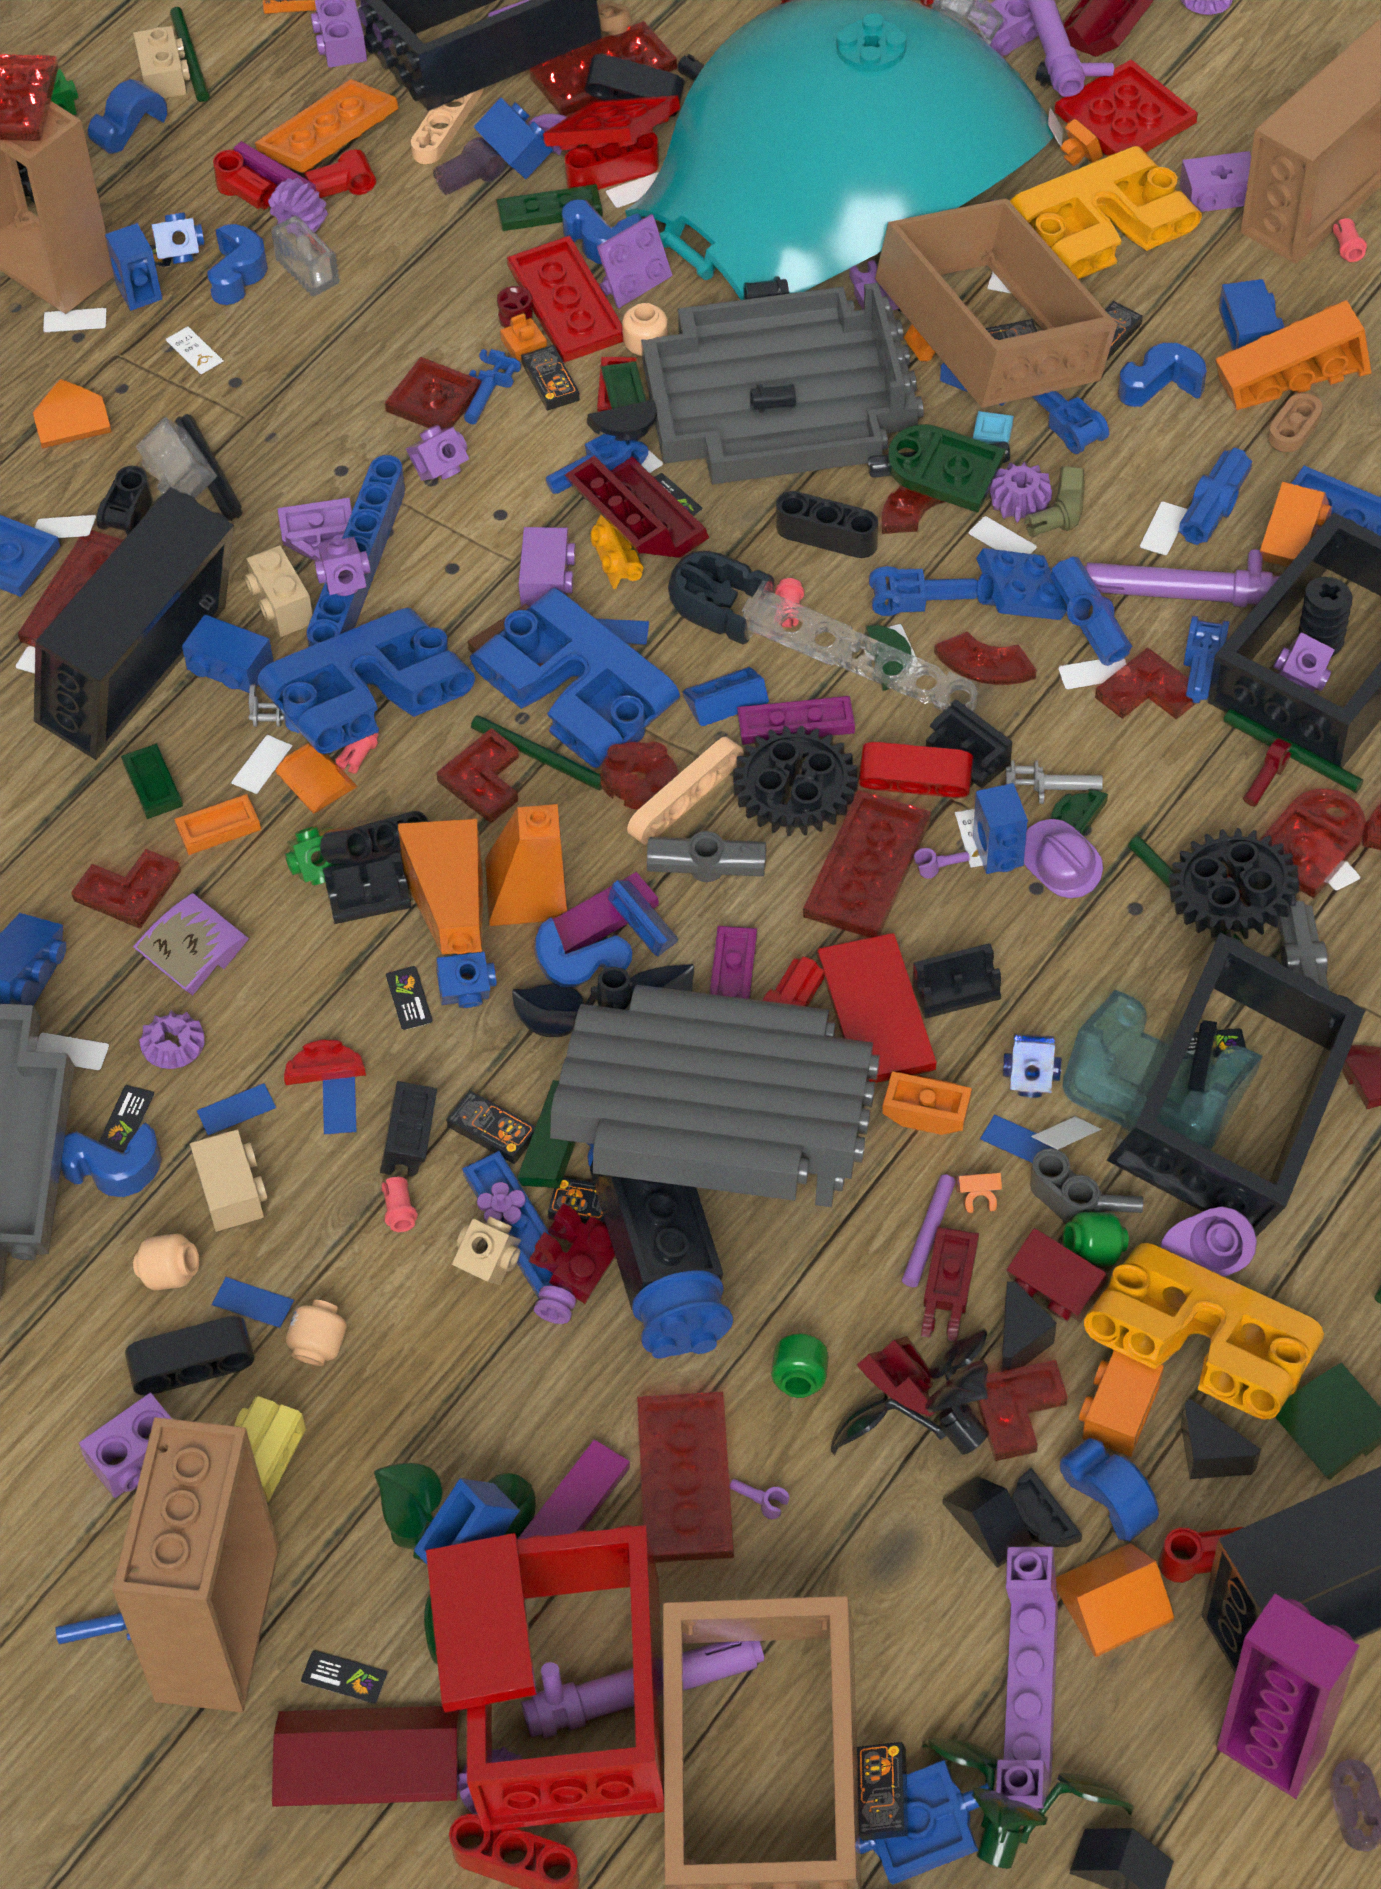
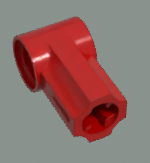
M357 149L343 153L338 159V163L304 172L305 179L316 185V191H319L318 196L320 198L347 190L353 195H364L370 192L376 185L375 175L365 153Z
M224 150L216 154L213 165L217 190L224 195H237L257 209H267L270 206L268 200L271 198V194L275 191L277 185L245 165L243 156L239 152Z
M804 956L799 959L794 958L777 988L767 991L762 1001L809 1007L811 1000L824 980V970L812 959Z
M1183 1527L1173 1529L1167 1534L1158 1559L1161 1573L1168 1580L1177 1583L1189 1581L1195 1574L1210 1573L1218 1539L1243 1527L1196 1532L1190 1528ZM1172 1551H1183L1190 1556V1559L1181 1560Z

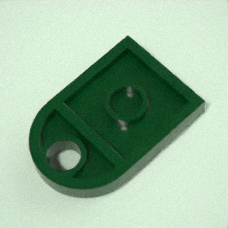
M914 425L900 431L891 441L888 450V468L892 477L907 489L979 513L992 485V480L996 478L997 471L1005 459L1006 449L934 425ZM903 448H911L917 453L914 456L905 457L900 455L898 451Z

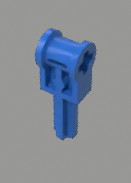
M1057 391L1032 396L1049 412V428L1064 441L1066 447L1072 453L1079 454L1084 451L1085 446L1096 440L1103 441L1109 437V427L1105 418L1097 410H1092L1079 397L1067 401Z
M603 434L585 444L586 456L547 476L546 483L553 494H558L572 487L566 480L565 474L594 455L611 471L632 456L642 464L646 460L649 450L643 442L636 439L616 441L615 436Z
M890 566L879 567L869 575V584L874 589L875 595L872 600V608L876 614L881 616H892L900 612H925L926 600L977 598L976 587L978 581L974 578L924 580L923 569H897ZM886 577L889 578L888 584H886Z
M1192 616L1184 666H1191L1186 696L1192 698L1193 703L1199 704L1200 700H1206L1209 697L1215 654L1227 641L1230 621H1223L1222 624L1199 621L1198 616Z

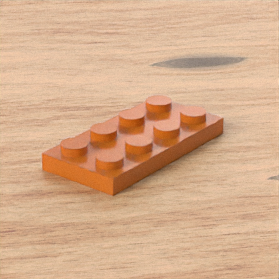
M350 79L256 141V149L272 160L304 173L311 170L315 164L327 156L336 153L339 148L351 140L360 137L363 132L375 124L384 121L388 115L399 109L397 99L385 92Z

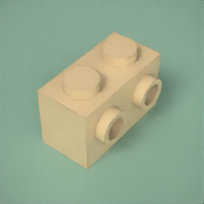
M167 26L133 32L143 83L163 98L186 95L184 81L190 80L187 60L180 61V59L185 58L182 38L175 39L173 27Z
M279 545L246 558L249 574L244 575L246 585L252 596L257 595L266 621L271 620L279 636L282 637L308 627L313 615L310 596L282 547Z
M238 1129L190 1143L215 1231L218 1232L264 1218L260 1202L268 1200L261 1176L255 1178L252 1176L250 1168L257 1166L250 1142L242 1144Z

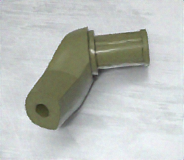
M1061 467L1058 493L1053 507L1027 514L1024 517L1025 524L1031 523L1032 525L1026 527L1031 537L1059 527L1062 530L1070 531L1078 525L1082 515L1085 479L1083 468Z

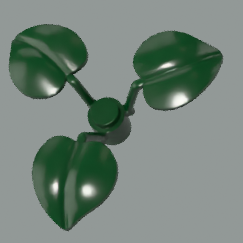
M397 1463L374 1471L380 1489L382 1512L386 1525L391 1531L392 1540L399 1547L414 1550L434 1519L431 1512L439 1506L442 1500L441 1481L436 1472L430 1467L416 1463ZM501 1473L491 1478L488 1482L494 1483L520 1510L504 1534L515 1533L518 1539L534 1518L536 1507L535 1492L532 1484L521 1476L512 1473ZM414 1551L413 1558L422 1560ZM429 1594L424 1610V1626L429 1653L433 1662L437 1664L431 1596Z
M925 1739L922 1743V1748L930 1747L953 1762L978 1768L985 1776L986 1783H988L991 1790L974 1787L971 1792L973 1798L984 1811L981 1827L985 1828L976 1856L982 1861L999 1868H1012L1019 1844H1027L1030 1833L1036 1826L1046 1825L1048 1818L1045 1813L1061 1794L1073 1793L1089 1801L1122 1806L1129 1815L1132 1814L1134 1806L1108 1785L1096 1779L1072 1773H1059L1057 1780L1060 1782L1054 1786L1046 1797L1044 1808L1036 1809L1027 1803L1011 1800L1007 1796L994 1791V1769H997V1762L1000 1759L990 1751L976 1744L957 1739Z

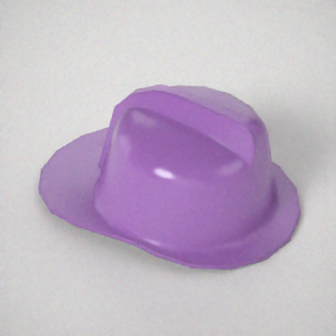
M1056 819L1039 821L1028 828L1024 864L1050 891L1058 896L1071 899L1083 897L1095 889L1101 880L1103 872L1102 859L1095 847L1083 835L1065 821Z
M1222 1206L1208 1209L1174 1225L1163 1238L1161 1248L1225 1277L1240 1271L1251 1262L1256 1252L1257 1240L1252 1224L1244 1215L1235 1209Z

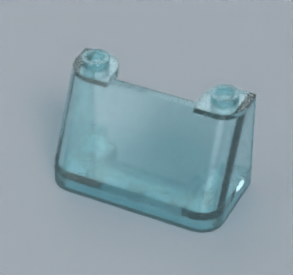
M1115 989L1079 1029L1063 1078L1064 1093L1069 1100L1120 1125L1123 1124L1159 1042V1039L1143 1032L1147 1022V1013L1140 1001ZM1229 1046L1219 1055L1216 1064H1213L1208 1091L1196 1092L1191 1090L1188 1094V1083L1194 1055L1186 1052L1156 1121L1212 1150L1257 1074L1263 1056L1244 1047Z

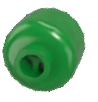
M1078 1212L1071 1222L1066 1223L1063 1231V1246L1094 1266H1113L1119 1260L1122 1252L1127 1250L1129 1244L1127 1229L1122 1227L1120 1220L1114 1213Z
M798 1333L783 1337L776 1344L773 1352L771 1369L773 1383L779 1390L794 1398H805L817 1393L824 1387L827 1379L829 1361L827 1347L821 1340L808 1334Z

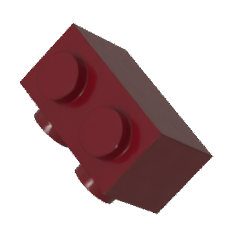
M1033 1228L1006 1269L1013 1282H1016L1031 1298L1036 1294L1049 1302L1046 1309L1065 1322H1068L1072 1317L1081 1323L1108 1282L1107 1274L1036 1228Z

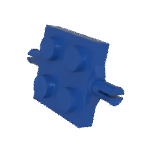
M945 1760L907 1775L908 1836L863 1841L860 1837V1855L873 1850L882 1861L888 1881L894 1885L977 1852L979 1850L970 1828L969 1811L980 1806L973 1798L972 1790L962 1793L955 1785ZM988 1783L978 1787L991 1790Z

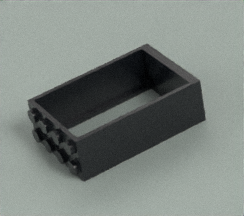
M360 0L361 7L358 8L359 17L366 29L364 41L368 52L375 54L385 70L389 69L394 74L398 84L404 85L409 90L414 101H419L428 111L602 39L597 0H529L425 44L415 34L497 0Z
M170 487L36 639L35 723L94 760L101 756L184 657L182 645L204 614L217 618L225 609L234 525L224 515L210 511L199 504L191 495L181 493L173 487Z
M1333 512L1215 654L1208 703L1226 713L1229 709H1233L1343 768L1381 720V661L1344 708L1252 661L1304 598L1308 583L1315 578L1321 577L1327 569L1381 596V536Z
M1220 932L1194 964L1187 976L1106 1161L1202 1212L1222 1206L1235 1209L1252 1224L1255 1236L1257 1237L1287 1206L1366 1010L1354 1004L1349 998L1329 991L1318 985L1313 979L1299 975L1281 965L1276 959L1264 956L1245 946L1240 940L1228 937ZM1213 989L1324 1047L1269 1181L1156 1121Z
M1381 1466L1218 1539L1201 1616L1235 1674L1244 1639L1274 1594L1279 1595L1285 1600L1292 1599L1301 1603L1308 1609L1311 1616L1327 1626L1335 1625L1345 1630L1352 1637L1353 1642L1381 1630Z

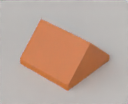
M1131 1543L1056 1577L1057 1592L1095 1657L1174 1621L1175 1617L1157 1562Z

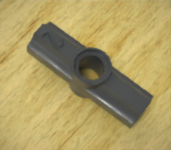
M710 831L699 832L691 839L649 837L648 872L691 873L695 879L702 882H713L722 875L764 877L766 842L722 840L718 834Z
M1296 901V906H1289L1288 918L1278 915L1279 932L1282 939L1281 965L1301 976L1313 979L1318 985L1329 990L1326 978L1328 970L1327 950L1324 941H1319L1313 907L1306 905L1304 901Z

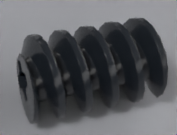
M1326 576L1310 581L1305 589L1302 615L1298 627V635L1303 633L1335 649L1332 657L1339 653L1344 645L1353 595L1344 582Z

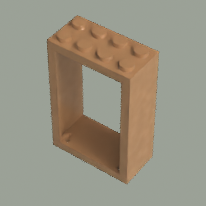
M1380 19L1255 129L1241 233L1295 264L1301 261L1333 231L1335 223L1339 226V220L1351 215L1381 187Z
M0 69V271L67 314L114 277L82 121ZM16 161L27 167L38 216L28 210Z
M1007 198L888 222L875 280L981 408L1101 381L1117 323ZM988 265L1043 330L995 341L941 275Z
M154 1417L112 1590L155 1702L244 1713L280 1548L245 1427ZM134 1568L139 1569L136 1573L131 1572Z
M848 1596L663 1603L666 1888L861 1889L854 1627ZM830 1638L836 1854L828 1856V1861L696 1865V1860H690L685 1857L683 1643Z

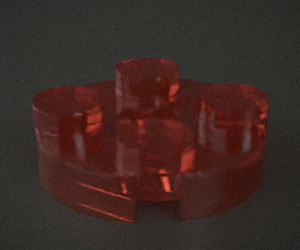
M659 742L614 744L607 750V755L602 763L600 781L602 788L608 796L613 799L614 795H616L618 798L625 800L624 806L638 810L678 775V769L674 760L667 754L666 747ZM639 772L646 776L645 779H639L636 774L631 773Z

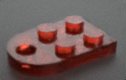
M1315 789L1298 796L1259 841L1270 835L1272 846L1280 843L1284 844V854L1292 853L1293 865L1298 866L1299 890L1315 899L1360 846L1366 826L1365 815L1359 804L1350 796L1336 790ZM1329 808H1339L1346 815L1334 817L1326 810Z

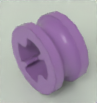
M542 1287L539 1292L540 1300L534 1306L535 1313L548 1322L556 1324L568 1323L572 1315L570 1310L576 1304L575 1296L560 1287Z

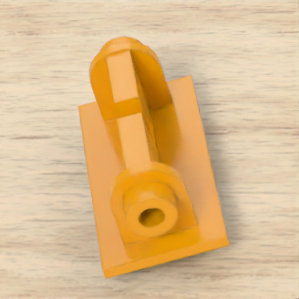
M600 514L596 525L591 530V543L597 550L602 562V569L607 574L612 588L616 589L621 578H628L630 581L639 580L642 577L644 568L636 550H631L632 546Z

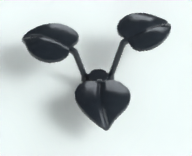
M672 965L640 972L631 978L628 972L622 968H606L598 975V987H591V995L585 1005H593L597 999L600 1007L625 1010L629 1003H631L636 984L692 992L694 965ZM556 984L542 985L530 989H513L512 991L514 1008L522 1023L532 1032L544 1037H562L570 1034L575 1026L578 1009L581 1004H584L583 998L577 990L572 987H560Z
M982 1328L972 1335L954 1342L933 1361L929 1369L930 1376L933 1379H938L945 1375L947 1382L946 1385L937 1390L928 1399L925 1408L929 1413L942 1410L938 1415V1419L941 1422L939 1426L894 1399H888L887 1394L882 1392L860 1402L842 1419L831 1443V1452L834 1456L839 1447L859 1438L877 1426L887 1411L891 1409L900 1411L933 1431L939 1440L947 1436L962 1455L968 1454L979 1447L987 1438L988 1431L972 1413V1409L967 1403L988 1399L986 1387L988 1366L983 1360L971 1363L981 1351L986 1341L987 1330Z

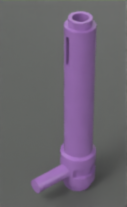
M1026 0L1046 55L1045 66L1050 75L1052 86L1061 96L1070 97L1078 94L1084 87L1085 77L1113 75L1114 65L1112 62L1080 63L1076 50L1070 45L1055 0Z
M1253 549L1248 553L1247 570L1237 569L1235 573L1087 562V566H1084L1100 593L1232 603L1233 607L1245 608L1247 604L1257 605L1280 577L1272 576V572L1262 571L1263 558L1260 550Z
M716 1642L683 1652V1691L756 1669L757 1663L764 1661L760 1642ZM552 1662L546 1663L541 1668L544 1690L536 1692L537 1695L531 1696V1699L521 1702L531 1738L541 1734L543 1738L557 1735L558 1729L567 1726L569 1730L585 1726L587 1720L634 1706L633 1668L575 1685L573 1682L561 1684L558 1665Z

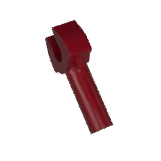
M1277 738L1271 744L1266 753L1262 769L1243 797V800L1248 805L1257 806L1275 775L1282 774L1292 754L1288 752L1292 744L1280 738Z

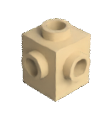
M489 1216L486 1223L473 1218L470 1225H466L458 1236L456 1246L459 1249L452 1265L487 1282L501 1285L506 1272H510L519 1259L520 1249L518 1246L521 1239L509 1234L512 1228L511 1225Z

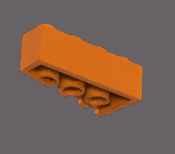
M1347 300L1334 306H1329L1323 311L1303 320L1295 321L1283 329L1262 336L1254 342L1236 350H1231L1215 359L1220 382L1236 410L1280 399L1282 393L1288 390L1296 391L1297 394L1309 391L1311 384L1328 380L1330 385L1344 381V375L1357 372L1360 377L1371 374L1365 329Z

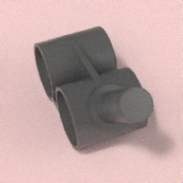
M1053 1148L1043 1149L1035 1155L1031 1171V1191L1058 1215L1065 1224L1071 1222L1078 1212H1143V1196L1101 1194L1099 1186L1092 1178L1076 1175L1070 1170L1069 1159L1060 1150ZM1044 1173H1052V1174H1055V1175H1057V1176H1056V1177H1047V1176H1045V1175H1043V1174H1044ZM1078 1199H1079V1200H1083V1201H1085V1202H1087V1203H1085V1204H1077V1203L1073 1202V1200H1078Z

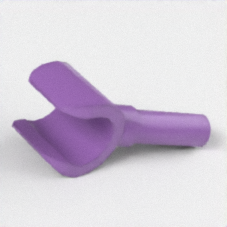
M922 848L914 854L915 863L920 865L918 867L920 875L927 879L936 876L940 867L970 860L968 852L936 856L932 849Z
M733 1479L729 1486L730 1489L761 1504V1511L768 1519H776L781 1514V1510L772 1506L769 1500H777L781 1504H788L789 1501L787 1491L780 1487H772L764 1492L736 1479Z

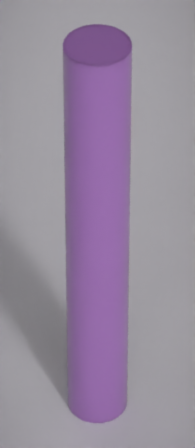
M941 1175L902 1278V1282L906 1286L917 1287L936 1237L937 1227L941 1224L956 1180L949 1175Z

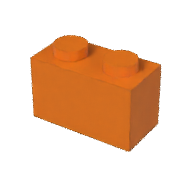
M1282 482L1260 548L1264 561L1288 567L1331 516L1332 506L1328 505L1329 502L1325 492Z
M1115 1350L1109 1362L1102 1360L1093 1383L1099 1386L1095 1397L1087 1396L1080 1411L1078 1420L1085 1422L1082 1439L1092 1438L1103 1442L1104 1447L1132 1457L1161 1386L1164 1365L1161 1364L1156 1369H1153Z

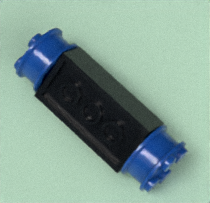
M586 1143L590 1145L587 1159L630 1307L635 1318L643 1322L644 1330L641 1334L643 1347L652 1353L654 1358H666L689 1352L704 1354L716 1348L717 1341L730 1330L733 1324V1315L731 1310L723 1305L720 1299L724 1289L721 1281L724 1273L697 1188L594 1174V1144Z

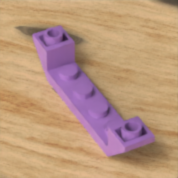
M1008 1547L1006 1590L1011 1602L1005 1743L1004 1760H998L996 1792L1007 1796L1011 1800L1021 1801L1035 1808H1044L1052 1780L1058 1603L1053 1547Z

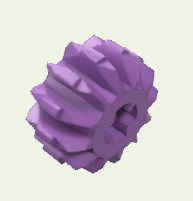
M298 177L294 180L288 178L281 182L268 200L271 207L269 212L277 218V224L283 225L287 233L292 231L298 238L302 235L309 237L312 233H315L328 215L325 209L326 202L318 196L319 191H314L310 183L304 184Z
M1025 461L1021 466H1015L1010 462L1006 469H998L996 478L992 480L990 487L993 510L1001 511L1003 519L1013 516L1018 523L1027 514L1047 509V505H1049V501L1052 499L1049 475L1041 473L1039 465L1031 468L1027 467Z

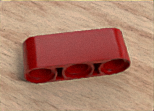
M654 132L641 135L637 138L635 144L625 147H618L616 142L608 143L599 148H588V145L570 150L564 158L567 188L597 184V188L600 190L655 173L659 167L657 135Z
M869 742L862 747L858 783L864 788L878 791L951 798L966 797L970 793L973 755L958 749Z
M477 1814L461 1815L450 1826L449 1839L454 1860L466 1870L520 1889L579 1888L580 1875L576 1855L572 1849L563 1844L517 1828L483 1831ZM475 1835L483 1839L476 1848L467 1849L460 1846L462 1840L467 1836ZM517 1850L526 1854L524 1860L516 1864H509L503 1861L505 1855L510 1851ZM558 1865L565 1866L570 1870L562 1879H551L546 1875L549 1869Z

